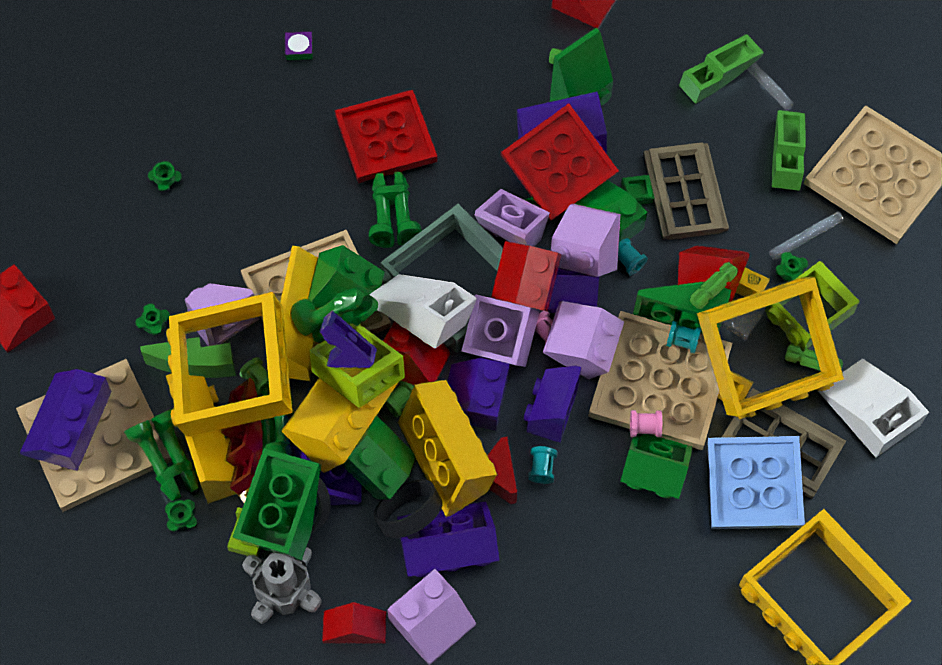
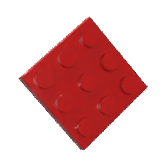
M413 90L335 110V117L358 183L375 179V175L378 173H384V176L394 174V172H402L438 162L437 153Z
M569 103L501 152V156L538 206L550 212L548 217L550 222L566 211L570 204L577 203L619 172Z

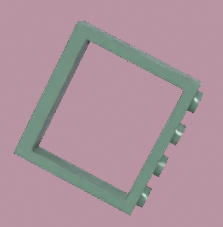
M457 204L380 262L381 270L384 271L383 283L385 284L397 276L402 269L453 230H456L496 271H498L503 247ZM468 325L444 342L445 346H450L456 353L461 350Z

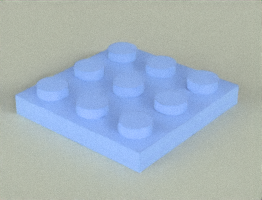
M799 436L708 438L711 529L801 528L805 525Z

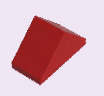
M501 437L487 455L494 464L497 473L489 490L509 504H514L517 501V488L508 438Z
M355 602L325 610L323 618V643H386V611Z

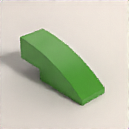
M746 34L707 54L704 62L685 71L679 86L696 104L738 77L763 56L764 52Z
M782 110L777 112L772 166V187L800 191L804 175V152L806 148L805 113Z
M199 337L186 339L189 375L204 376L205 378L236 376L230 343L202 347ZM168 342L140 346L142 356L147 365L172 373L168 365V356L171 355V346Z

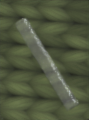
M756 63L747 69L785 110H789L794 105V102Z
M836 212L769 251L771 258L776 260L781 257L782 253L790 252L843 221V216L840 212Z

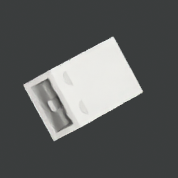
M398 274L370 294V296L378 301V311L384 313L434 349L467 325L477 300L475 296L454 282Z
M861 359L842 372L844 379L833 383L834 386L830 387L829 390L818 391L875 457H878L920 427L929 413L909 389L864 359Z

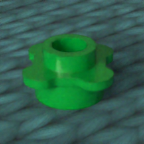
M165 161L156 164L153 170L149 172L148 178L158 185L160 191H167L174 182L181 181L182 175L179 171H175L174 166L170 162Z
M784 252L781 255V264L776 267V273L786 281H793L802 274L803 269L807 268L808 261L803 257L793 256L790 252Z
M147 304L143 308L144 312L141 317L136 319V326L139 329L144 328L150 334L158 335L165 328L170 314L167 310L155 308L154 304Z
M189 499L168 503L165 507V512L169 518L167 528L173 532L183 527L194 528L197 525V519L193 513L195 503ZM180 513L184 514L182 518L178 517Z

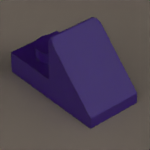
M333 310L324 317L320 330L326 342L336 346L329 354L327 366L370 368L374 364L377 348Z

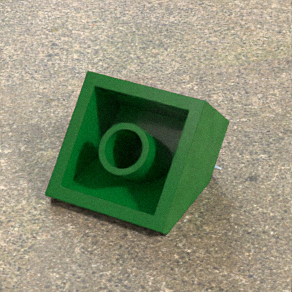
M344 245L320 252L308 300L318 309L334 299L337 293L348 289L359 288L364 292V296L370 295L381 287L384 271Z
M376 415L346 462L341 465L376 499H391L409 477L415 455Z
M637 434L632 439L620 482L626 483L632 489L653 491L663 498L674 497L679 499L693 446L656 437L652 434Z

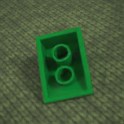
M595 28L554 56L550 102L593 92L598 93L601 105L608 102L612 96L613 77L601 32L598 28Z
M608 180L575 203L576 205L621 214L619 242L626 238L631 239L645 227L648 212L630 193ZM564 211L562 214H560V216H561L562 218H563V216H564V214H565L566 211Z
M705 282L641 289L637 294L633 315L672 325V322L676 321L678 325L691 329L701 328L697 313L728 303L732 290L724 287L712 300H708L709 303L703 309H697L691 304L690 298L697 289H701ZM722 322L717 323L718 330H720Z
M264 448L232 538L250 546L302 561L312 532L321 464Z

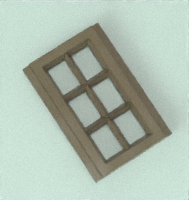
M701 142L660 147L643 151L647 174L650 177L655 198L654 205L662 239L672 240L719 234L729 230L708 143L703 144ZM695 155L699 173L684 175L680 157ZM675 157L679 176L664 178L660 159ZM701 179L705 198L690 200L686 180ZM680 181L685 201L670 203L666 183ZM707 204L711 223L696 225L692 205ZM686 206L691 226L676 227L671 208Z
M752 388L746 398L755 396L757 394H760L761 392ZM784 405L772 410L759 409L775 418L767 431L748 421L747 417L739 420L738 417L734 416L721 438L736 437L742 424L764 435L763 437H776L773 433L779 423L782 422L802 434L799 438L800 449L807 437L829 449L822 462L800 450V457L818 466L811 480L802 475L803 494L810 499H813L846 443V440Z

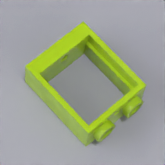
M821 261L796 278L815 277L819 293L837 311L836 314L827 320L830 331L853 315L860 302ZM794 297L766 306L765 312L769 320L786 333L788 340L793 345L801 347L803 351L805 348L808 349L813 345L810 333L783 307Z
M350 324L352 328L377 348L374 364L370 368H366L352 378L339 367H328L329 354L336 346L330 345L326 340L316 345L309 352L312 373L360 408L405 378L404 361L402 354L363 326Z

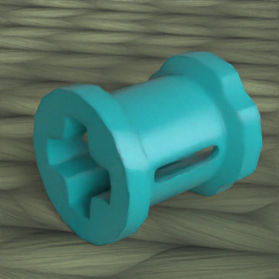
M626 238L619 242L618 260L627 268L626 272L631 276L636 274L646 264L648 258L644 254L641 255L631 245V240Z
M673 321L666 346L671 347L675 345L690 349V353L695 354L701 328L691 329L680 326L678 322Z
M545 446L533 447L530 453L533 456L532 469L528 473V480L542 484L553 483L554 474H552L554 459L557 458L558 454L557 450Z

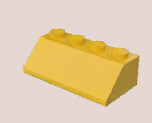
M292 246L280 303L283 308L289 378L310 381L312 368L309 350L320 343L314 341L312 333L304 336L299 332L291 317V309L294 303L302 299L308 300L318 257L298 246Z
M339 367L352 378L366 369ZM319 378L282 429V432L312 462L321 464V471L325 473L346 462L398 383L358 408Z
M172 373L166 375L169 385L170 382H173ZM189 375L191 413L213 408L214 403L219 402L214 385L207 386L204 376ZM222 429L186 437L208 504L237 494L230 489L234 466L225 460L230 439L224 437V434L221 433Z
M447 380L416 384L399 418L398 424L426 479L433 483L439 493L445 516H452L486 494L497 473L494 464L486 455L481 440L472 429L468 416L464 414L457 396L450 388Z

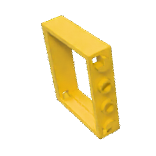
M801 277L697 313L727 415L738 417L739 420L745 417H753L756 415V410L779 408L784 400L790 398L792 401L804 399L809 396V391L815 389L817 391L829 390L830 387L834 386L833 383L844 379L815 277ZM799 295L821 372L739 401L717 323Z
M273 292L169 316L170 328L166 330V335L171 346L168 365L173 378V382L169 384V389L174 399L171 419L173 425L177 426L186 437L292 413L283 308ZM263 316L270 395L191 413L186 334Z
M825 509L820 511L747 572L739 584L743 596L750 603L755 602L763 611L764 619L771 626H777L785 635L786 643L793 650H799L807 659V665H842L904 611L912 601ZM815 533L888 609L831 660L820 651L758 583L762 577Z

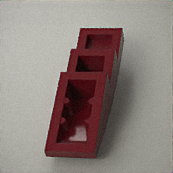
M248 378L232 390L228 404L257 398L254 380ZM261 420L221 430V433L230 439L225 460L234 466L230 489L238 495L250 488L263 451Z

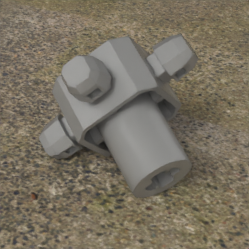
M306 547L302 561L277 553L270 554L265 561L254 555L247 556L242 566L245 572L253 577L254 591L259 600L252 609L251 616L253 619L263 624L274 614L273 609L282 615L294 613L299 604L301 608L309 612L317 611L322 600L318 594L310 589L307 567H305L311 559V549Z

